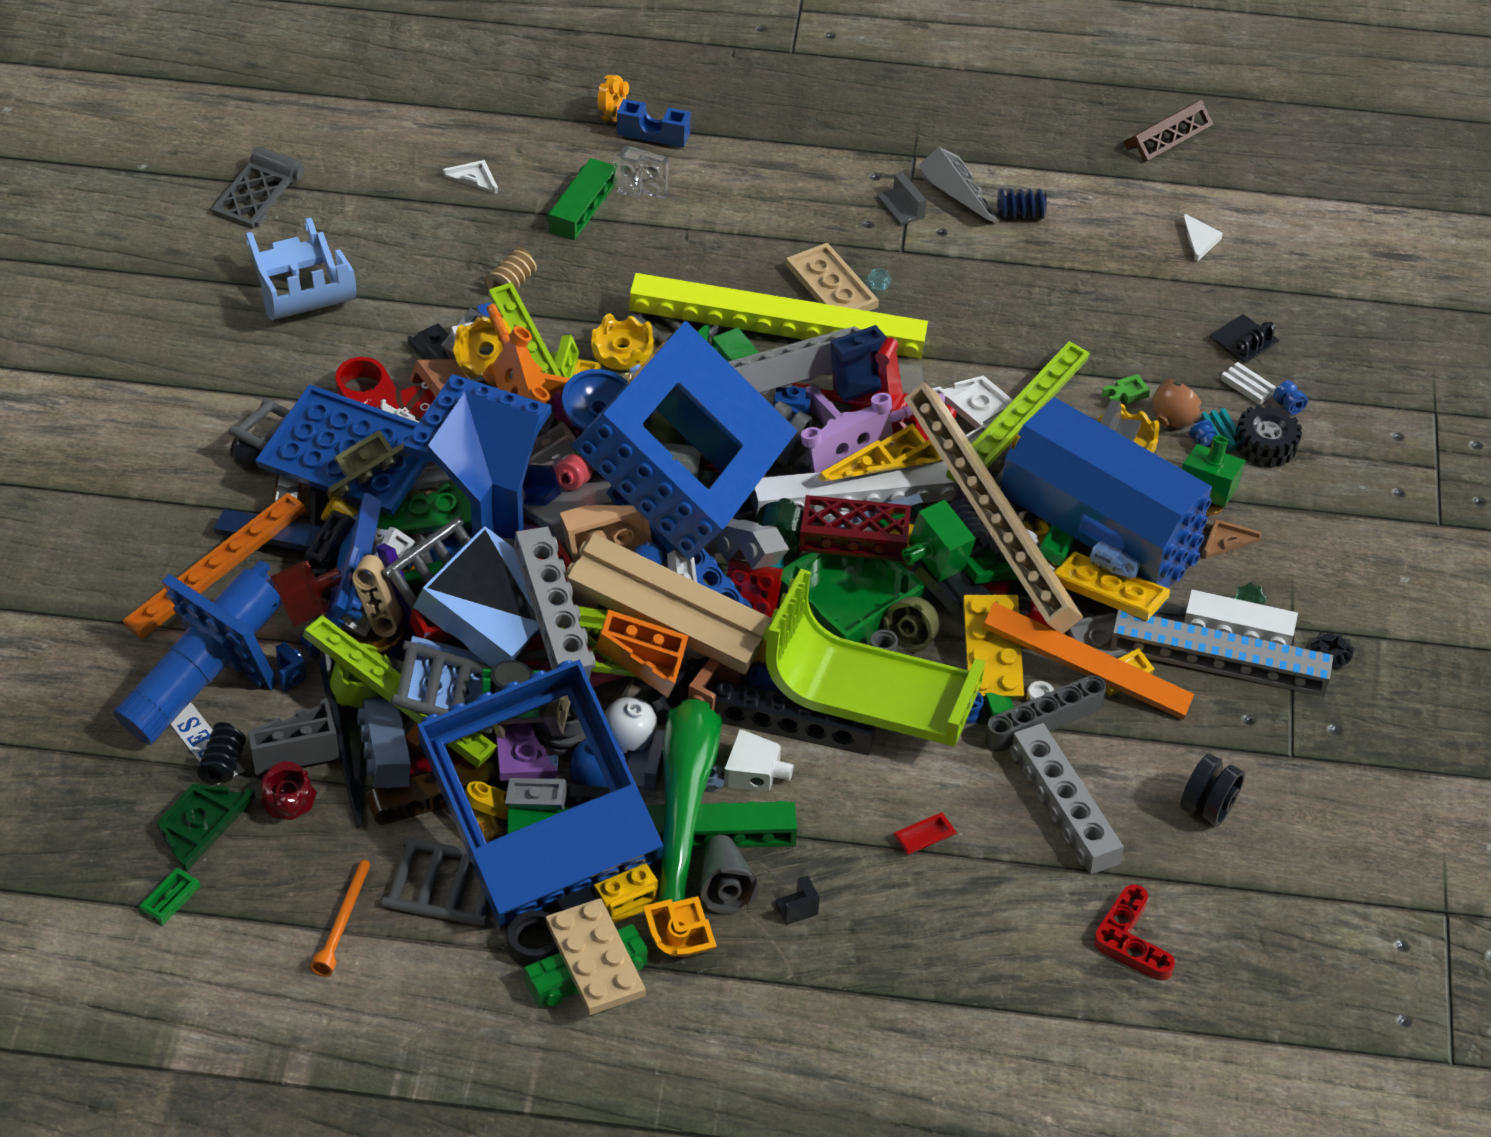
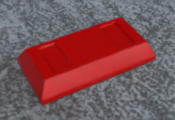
M943 812L896 831L893 835L907 855H911L957 834V831Z

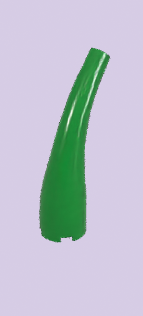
M698 699L682 701L681 705L670 709L666 719L662 746L665 779V815L658 902L672 899V902L685 899L686 882L698 813L719 749L722 730L721 716L710 708L709 703Z

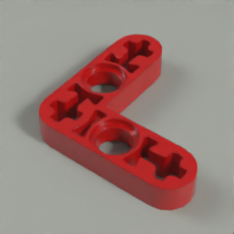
M1128 885L1123 889L1098 927L1094 940L1095 947L1101 953L1159 981L1167 980L1173 974L1175 966L1174 957L1169 952L1130 934L1147 906L1148 892L1140 885ZM1134 897L1139 898L1134 901L1132 908L1128 906L1130 899ZM1124 915L1129 919V922L1125 924L1115 921L1114 916ZM1108 937L1113 938V940L1110 939L1108 942L1104 941L1103 939H1107ZM1129 948H1137L1142 952V955L1133 957L1127 953V950ZM1147 956H1151L1148 962H1146ZM1160 963H1164L1166 966H1162L1161 968H1158L1156 965H1160Z

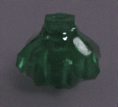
M1251 582L1238 587L1237 594L1234 599L1264 605L1268 599L1263 592V587Z

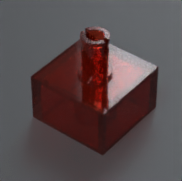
M304 561L270 576L293 626L302 624L328 611L329 604L323 592L341 583L342 576L331 580L332 577L341 574L338 567L316 577L309 561Z

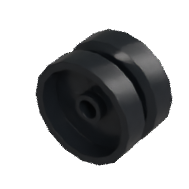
M1210 753L1206 754L1197 764L1186 784L1181 797L1180 808L1192 815L1202 811L1204 821L1214 826H1219L1225 820L1237 800L1244 783L1245 771L1234 765H1229L1223 769L1222 759Z

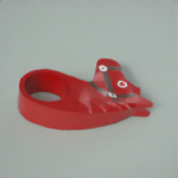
M354 357L346 360L338 367L335 375L337 394L381 409V400L385 399L386 404L397 410L400 408L415 416L417 421L421 420L436 398L424 381L420 386L397 390L384 366L379 361L369 357ZM359 377L371 378L378 382L374 390L369 389L364 393L363 391L351 390L345 386L350 380Z

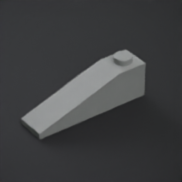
M938 147L918 165L923 171V174H921L923 179L928 184H934L985 219L994 223L1000 221L990 203L983 196H980L983 191L973 182L974 176L959 156Z

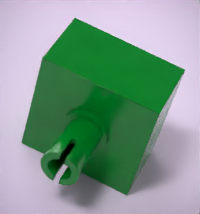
M1215 435L1212 438L1211 448L1197 444L1183 462L1181 469L1212 486L1210 493L1211 503L1225 507L1239 487L1246 460L1226 454V448L1229 443L1228 438Z
M942 500L918 512L908 542L910 547L902 550V556L904 561L910 558L906 562L908 565L922 560L938 582L965 570L976 538L949 504Z

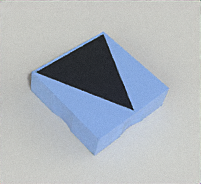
M485 526L422 588L414 605L416 610L442 630L458 638L472 653L492 668L502 661H516L524 652L528 643L535 636L541 634L514 548Z

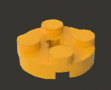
M606 75L604 77L607 79L606 82L601 83L598 90V110H603L604 116H601L602 120L617 122V111L623 99H626V95L629 92V84L618 75Z

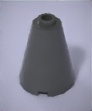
M725 835L714 836L708 840L705 846L700 895L702 901L707 904V908L720 914L739 912V907L745 904L747 907L750 906L758 896V881L733 840Z

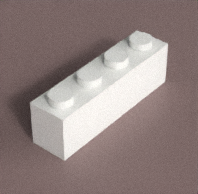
M1191 590L1184 623L1291 646L1298 613Z

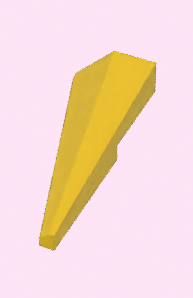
M911 424L883 441L877 440L820 473L818 479L830 481L940 462L943 459L930 439L926 441L914 425Z

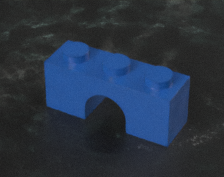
M623 99L617 111V135L684 148L690 135L691 112L668 107L663 120H656L647 114L646 103Z

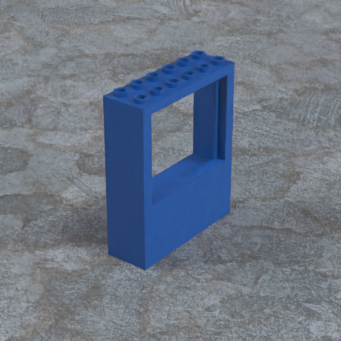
M580 659L574 662L572 660L563 661L552 671L547 673L544 670L536 672L527 681L522 683L518 681L511 682L505 685L502 691L494 694L491 692L481 694L472 703L467 705L465 703L456 704L449 708V712L439 716L438 714L429 715L421 720L422 723L418 724L420 744L499 928L510 924L521 913L532 910L541 911L556 905L557 898L586 887L592 890L594 889V884L647 863L649 866L661 861L663 843ZM567 695L610 792L487 843L445 744Z

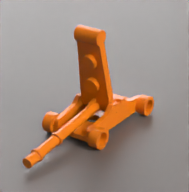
M488 305L486 309L489 319L493 323L498 334V340L502 343L504 349L495 362L488 365L483 372L484 380L493 386H497L498 389L542 403H548V400L557 391L563 393L565 384L570 378L542 373V368L532 359L527 348L528 343L532 339L531 333L521 326H515L512 332L509 333L496 305ZM513 370V375H512V378L510 379L509 376H510L511 371Z

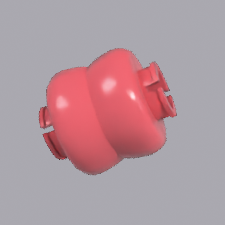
M572 453L556 465L554 475L557 483L563 489L574 491L590 480L593 469L581 455Z

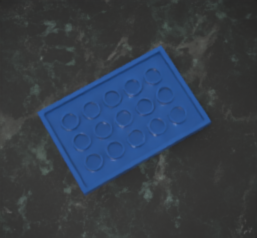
M309 384L255 461L259 468L327 492L329 487L345 478V475L334 460L335 456L378 430L381 431L393 449L408 439L418 422ZM401 455L395 459L396 463L384 471L380 468L373 472V477L363 484L357 482L350 486L351 490L341 498L361 504L363 494L369 493L382 501L380 512L393 516L429 461L412 455L408 457Z

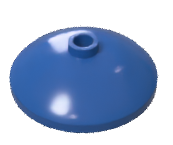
M590 369L579 372L572 376L565 384L561 398L563 411L572 424L584 431L628 381L614 372L603 369Z

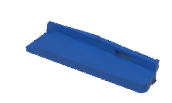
M369 493L363 494L359 512L352 517L355 522L340 546L326 616L337 627L344 624V620L340 619L343 615H346L355 622L363 615V610L361 609L362 602L353 583L352 575L360 560L366 555H372L382 502Z

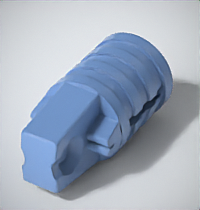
M1099 541L1094 546L1090 554V562L1092 564H1096L1113 574L1135 578L1140 567V562L1102 541Z

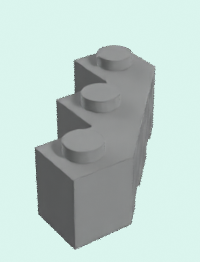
M732 517L723 531L704 547V550L708 555L721 553L726 563H729L730 559H746L752 569L776 565L789 548L776 527L761 526L755 522L735 520Z

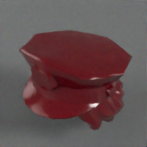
M282 761L275 764L261 780V803L271 817L293 820L312 809L317 792L311 785L310 778L307 776L308 772L294 762Z

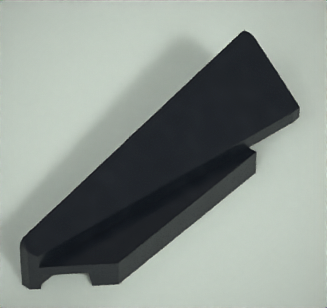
M922 560L915 562L912 567L913 573L963 626L964 595H994L980 583L975 584L964 571L938 582Z

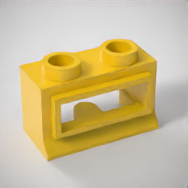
M647 863L594 884V897L596 900L602 899L615 924L644 912L643 906L658 902V880ZM645 894L647 895V896L642 897V898H640V899H638V900H635V901L633 900V899L638 898V897H640V896H643V895H645Z

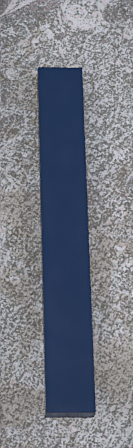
M224 509L214 526L215 534L230 537L257 515ZM292 522L265 544L307 551L322 527ZM340 546L333 555L334 557L339 556ZM410 563L402 570L410 571L413 564Z

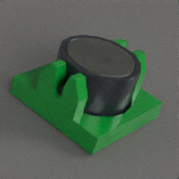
M514 660L502 661L492 669L482 668V694L487 692L494 694L502 691L505 685L514 681L519 683L527 681L532 674L539 672V670H531L526 664ZM540 706L514 717L539 718Z

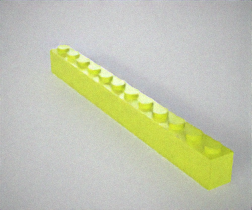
M635 273L630 291L629 311L730 328L739 327L742 330L803 340L853 326L862 330L877 325L887 338H894L898 342L897 355L922 359L928 325L926 320Z

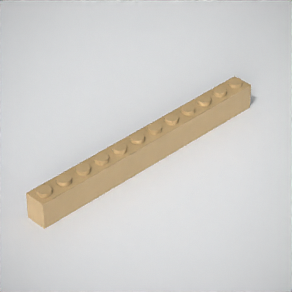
M923 382L904 398L905 402L1047 624L1057 631L1065 633L1083 618L1082 614L939 394Z

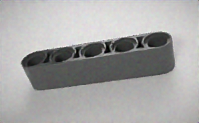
M1087 676L991 717L987 725L985 741L987 747L995 752L1010 749L1015 732L1042 723L1045 724L1050 732L1100 710L1105 696V681L1098 676Z

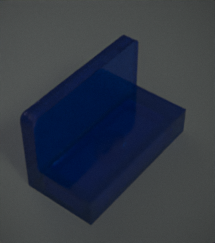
M528 464L522 486L526 494L524 505L546 506L561 495L554 467L552 465Z

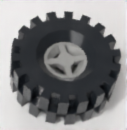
M1261 404L1255 406V409L1249 407L1246 412L1243 411L1234 436V441L1237 444L1236 450H1241L1240 455L1243 458L1248 456L1249 462L1254 463V461H1258L1259 466L1264 467L1265 463H1268L1269 467H1275L1276 463L1279 466H1283L1286 461L1289 463L1295 457L1302 436L1301 424H1297L1298 419L1296 417L1290 418L1292 413L1289 411L1284 413L1282 408L1278 406L1276 409H1272V405L1266 404L1265 408H1262Z

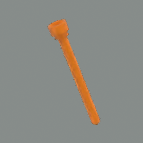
M367 860L359 862L323 950H320L313 956L310 969L316 975L329 977L336 966L335 950L370 869V863Z

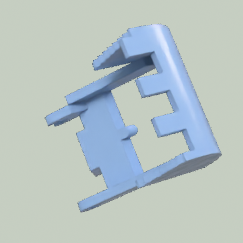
M311 217L305 219V228L309 237L308 241L300 242L298 237L273 242L268 247V250L259 252L253 233H245L247 246L261 283L265 311L270 320L316 310L356 298L354 269H352L340 249L335 250L337 261L335 267L324 233L316 232ZM324 263L331 283L325 285L322 269L312 271L314 288L301 291L299 269ZM291 271L293 276L287 278L289 294L277 296V291L269 276Z

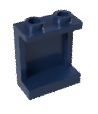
M877 325L830 340L833 389L844 402L881 390V381L878 376L879 364L875 360V355L887 337Z

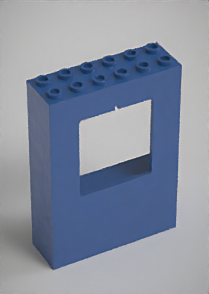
M685 321L652 353L571 446L690 561L723 531L798 430ZM655 409L721 473L709 489L677 459L674 461L672 459L673 455L644 428L643 422Z

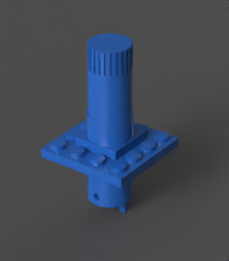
M258 560L250 569L244 568L213 602L171 574H168L162 580L167 591L165 595L175 605L173 610L182 618L181 624L186 631L113 711L115 718L134 737L147 745H152L226 665L237 673L242 671L246 673L250 681L258 687L263 685L272 690L276 686L278 681L254 636L283 604L280 595L275 590L279 586L277 581L267 574L270 569L268 563Z

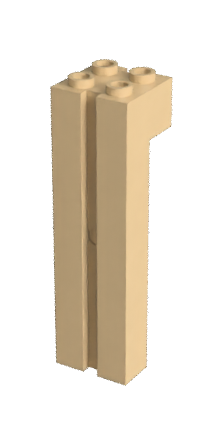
M593 533L589 541L585 540L578 553L581 556L580 560L578 559L576 563L572 562L565 574L567 582H570L572 586L573 604L593 609H599L600 604L612 611L688 635L687 647L746 675L765 641L763 640L764 630L767 624H771L772 618Z

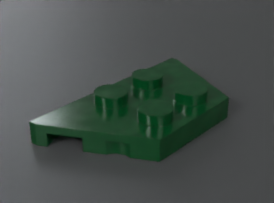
M192 784L157 821L158 830L184 871L187 872L256 798L255 790L246 788L245 792L229 791L227 786L209 787L204 784Z

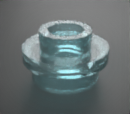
M877 268L868 275L867 284L874 290H885L891 285V277L885 269Z

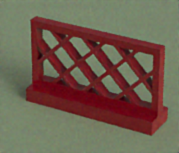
M806 495L800 530L799 551L906 562L903 559L902 550L907 548L911 505ZM810 505L822 506L825 509L816 513ZM848 508L851 512L842 515L838 509ZM874 511L877 515L869 518L864 512ZM893 513L905 514L904 517L897 521L890 515ZM831 514L836 520L828 523L823 517ZM857 516L863 522L855 526L849 520ZM884 519L890 525L881 528L876 523ZM814 522H817V523H819L821 526H813V525H810V524H812V523H814ZM843 524V525H844L845 527H847L848 529L836 528V527H838V526H840V525ZM867 527H870L875 532L862 530L866 529ZM896 529L900 534H892L890 532Z

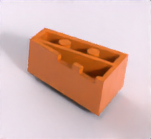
M608 610L595 648L668 698L675 685L689 636Z

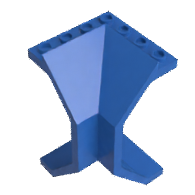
M452 374L404 443V453L437 464L469 499L472 527L464 528L470 539L484 526L501 539H515L516 531L524 530L522 486L535 439L551 414V405ZM454 533L442 540L452 558L463 548ZM431 548L429 552L433 562L441 561L434 549Z

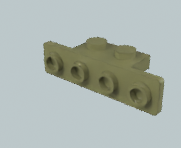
M378 430L335 456L334 460L345 475V478L327 489L326 495L330 499L335 495L337 498L344 496L351 490L350 486L357 482L363 484L373 477V472L380 468L384 471L396 463V458L404 455V457L410 456L404 453L403 445L405 442L392 449L381 431Z

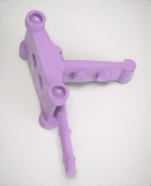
M812 384L807 386L806 398L810 399L809 412L816 414L825 426L821 430L816 427H809L801 432L802 444L809 448L812 468L810 473L822 472L877 440L881 442L893 435L892 423L903 418H909L911 415H914L909 406H903L901 409L890 413L892 409L890 394L878 393L871 398L872 406L856 412L840 413L834 407V404L821 393L819 385ZM939 393V396L945 402V396L943 393ZM867 433L865 441L857 444L858 437Z

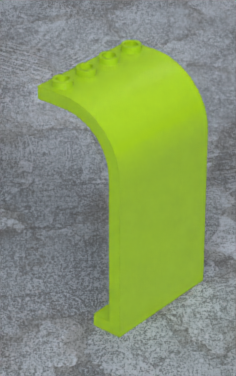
M800 569L796 578H791L788 593H783L780 608H775L771 624L766 625L763 640L767 641V669L780 691L795 703L814 711L955 747L981 687L986 661L975 659L969 671L840 638L822 627L812 614L808 601L811 571Z

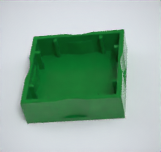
M812 552L783 568L778 598L781 601L783 593H788L789 582L791 578H796L800 569L811 571L808 601L815 619L827 631L840 638L867 644L871 641L873 633L884 630V617L887 615L888 609L895 602L906 597H920L925 600L926 586L897 561Z

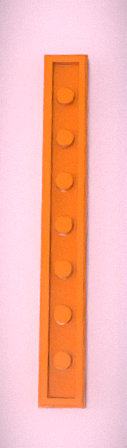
M287 492L177 579L201 594L306 512L305 505ZM165 588L123 619L124 625L141 640L176 613L173 610L175 605L165 595L167 592Z
M993 603L982 628L1086 676H1098L1105 681L1106 685L1182 720L1186 716L1194 694L998 603Z

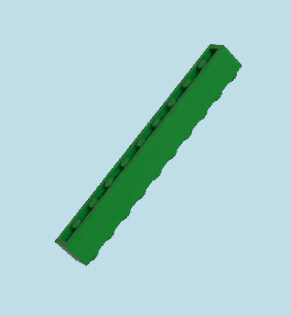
M795 801L701 804L692 849H705L708 840L718 835L730 837L737 848L796 846L797 819ZM665 804L646 805L662 840ZM564 807V810L508 808V834L573 807Z

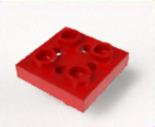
M730 559L727 577L737 586L741 596L746 598L751 605L753 604L752 609L772 618L778 604L783 569L770 566L752 569L746 561Z

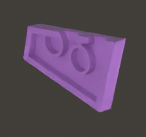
M531 723L507 724L504 739L497 738L496 736L500 781L509 780V778H557V769L554 764L550 763L547 752L536 738L535 730Z

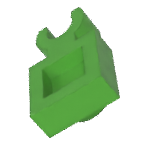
M1138 374L1117 380L1115 386H1106L1102 391V397L1110 396L1108 405L1110 400H1124L1126 404L1149 398L1150 389Z

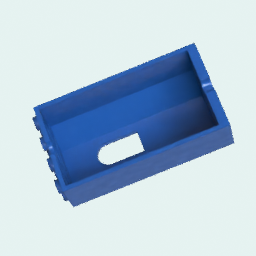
M1053 397L1023 424L1018 433L1021 437L1017 441L1015 449L1010 448L1005 457L1001 491L1006 498L1091 548H1094L1099 541H1102L1125 552L1140 562L1138 576L1165 588H1169L1175 581H1180L1185 571L1190 566L1194 567L1200 558L1199 547L1204 539V535H1202L1203 528L1208 521L1206 513L1212 501L1210 498L1212 486L1056 397Z

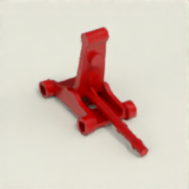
M886 338L875 355V360L879 364L878 376L881 381V390L848 402H844L833 389L820 388L821 393L831 402L852 405V409L848 412H856L872 406L871 398L878 393L890 394L892 399L890 413L901 409L903 406H908L904 400L908 394L903 393L896 353L899 347L898 342L894 338ZM794 382L793 386L806 388L809 384ZM946 405L955 419L957 416L956 410L952 406ZM914 415L892 423L893 434L907 427L904 422H912L926 441L929 440Z

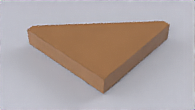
M1215 519L1205 544L1202 558L1207 559L1260 541L1262 532Z

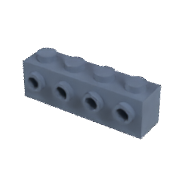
M384 697L363 699V708H358L357 721L358 725H361L360 736L361 742H364V759H367V775L372 776L374 788L409 787L411 763L400 709Z

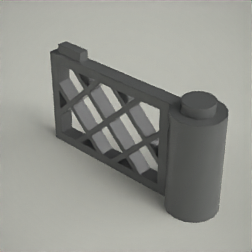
M257 146L251 154L248 165L211 209L212 214L254 229L255 226L260 227L267 218L266 212L290 182L296 183L303 177L304 167L302 162ZM251 172L261 176L260 178L247 180ZM268 182H280L278 186L269 188L267 186ZM263 184L265 189L253 192L250 187ZM247 188L248 193L235 196L234 193L237 190ZM268 196L266 201L259 203L254 201V198ZM251 199V205L238 206V202ZM230 204H235L236 207L235 209L227 211L222 209L224 206ZM255 211V215L251 220L241 215Z

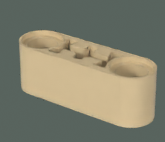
M366 555L357 565L352 575V580L373 631L381 637H390L396 632L402 620L403 612L389 578H385L382 574V570L385 569L382 561L374 555Z

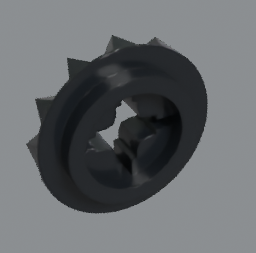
M1331 631L1327 634L1320 632L1316 638H1312L1310 650L1333 655L1332 667H1342L1348 664L1353 657L1354 647L1350 645V639H1343L1341 633L1333 635ZM1335 645L1336 649L1328 653V647Z

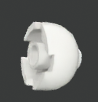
M629 696L617 699L610 704L605 712V716L623 753H627V750L635 751L639 749V752H643L650 747L655 730L657 729V717L652 707L640 698Z

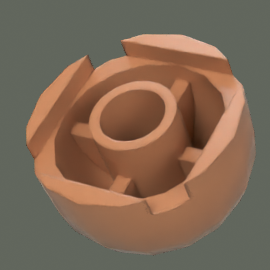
M1165 379L1153 394L1152 406L1156 414V420L1165 427L1185 428L1190 426L1204 411V409L1199 408L1202 404L1201 400L1183 383L1177 386L1172 384L1175 381L1174 379Z

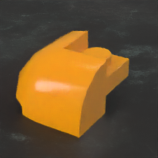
M699 896L672 902V899L643 906L651 937L660 951L671 957H689L716 949L717 946L709 920L705 919Z

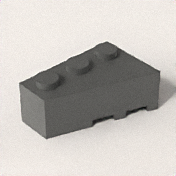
M327 698L320 700L319 706L307 711L304 708L296 710L295 716L284 721L278 718L247 731L255 775L268 773L270 768L282 761L294 762L299 766L340 759L337 733Z

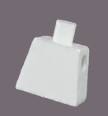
M740 729L725 767L724 787L767 792L771 789L775 777L788 781L791 780L794 764L780 761L781 746L779 744Z

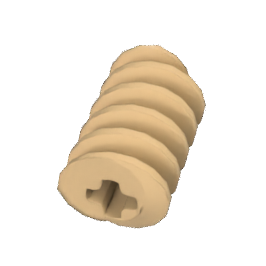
M520 246L515 248L503 262L499 263L486 276L488 289L512 282L515 289L518 290L519 286L523 285L525 280L529 279L537 270L536 263L532 259L531 254Z

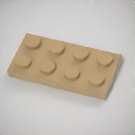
M828 242L786 258V266L818 303L865 311L878 308L879 300Z
M601 898L546 916L547 927L589 1015L646 996V988Z

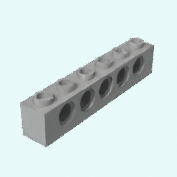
M548 526L516 531L514 550L551 669H556V666L563 661L572 660L574 662L580 659L590 680L592 668H595V658L593 652H589L587 648V632L585 628L580 627V611L578 605H573L572 602L573 590L571 583L566 582L564 577L565 564L563 559H559L557 555V539L555 536H551Z
M1042 723L1015 732L1012 745L1010 746L1011 755L1015 761L1020 763L1026 780L1028 782L1031 781L1034 785L1039 800L1046 804L1052 821L1060 826L1066 843L1071 844L1074 848L1078 862L1086 867L1090 875L1121 864L1123 844L1045 724Z

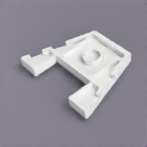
M985 376L956 382L954 387L946 389L941 387L932 388L938 394L943 393L945 396L944 403L952 406L961 417L976 428L965 435L971 445L1013 401Z

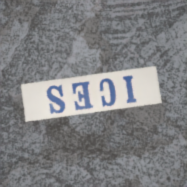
M190 702L171 725L200 762L213 730ZM238 762L234 776L244 772Z

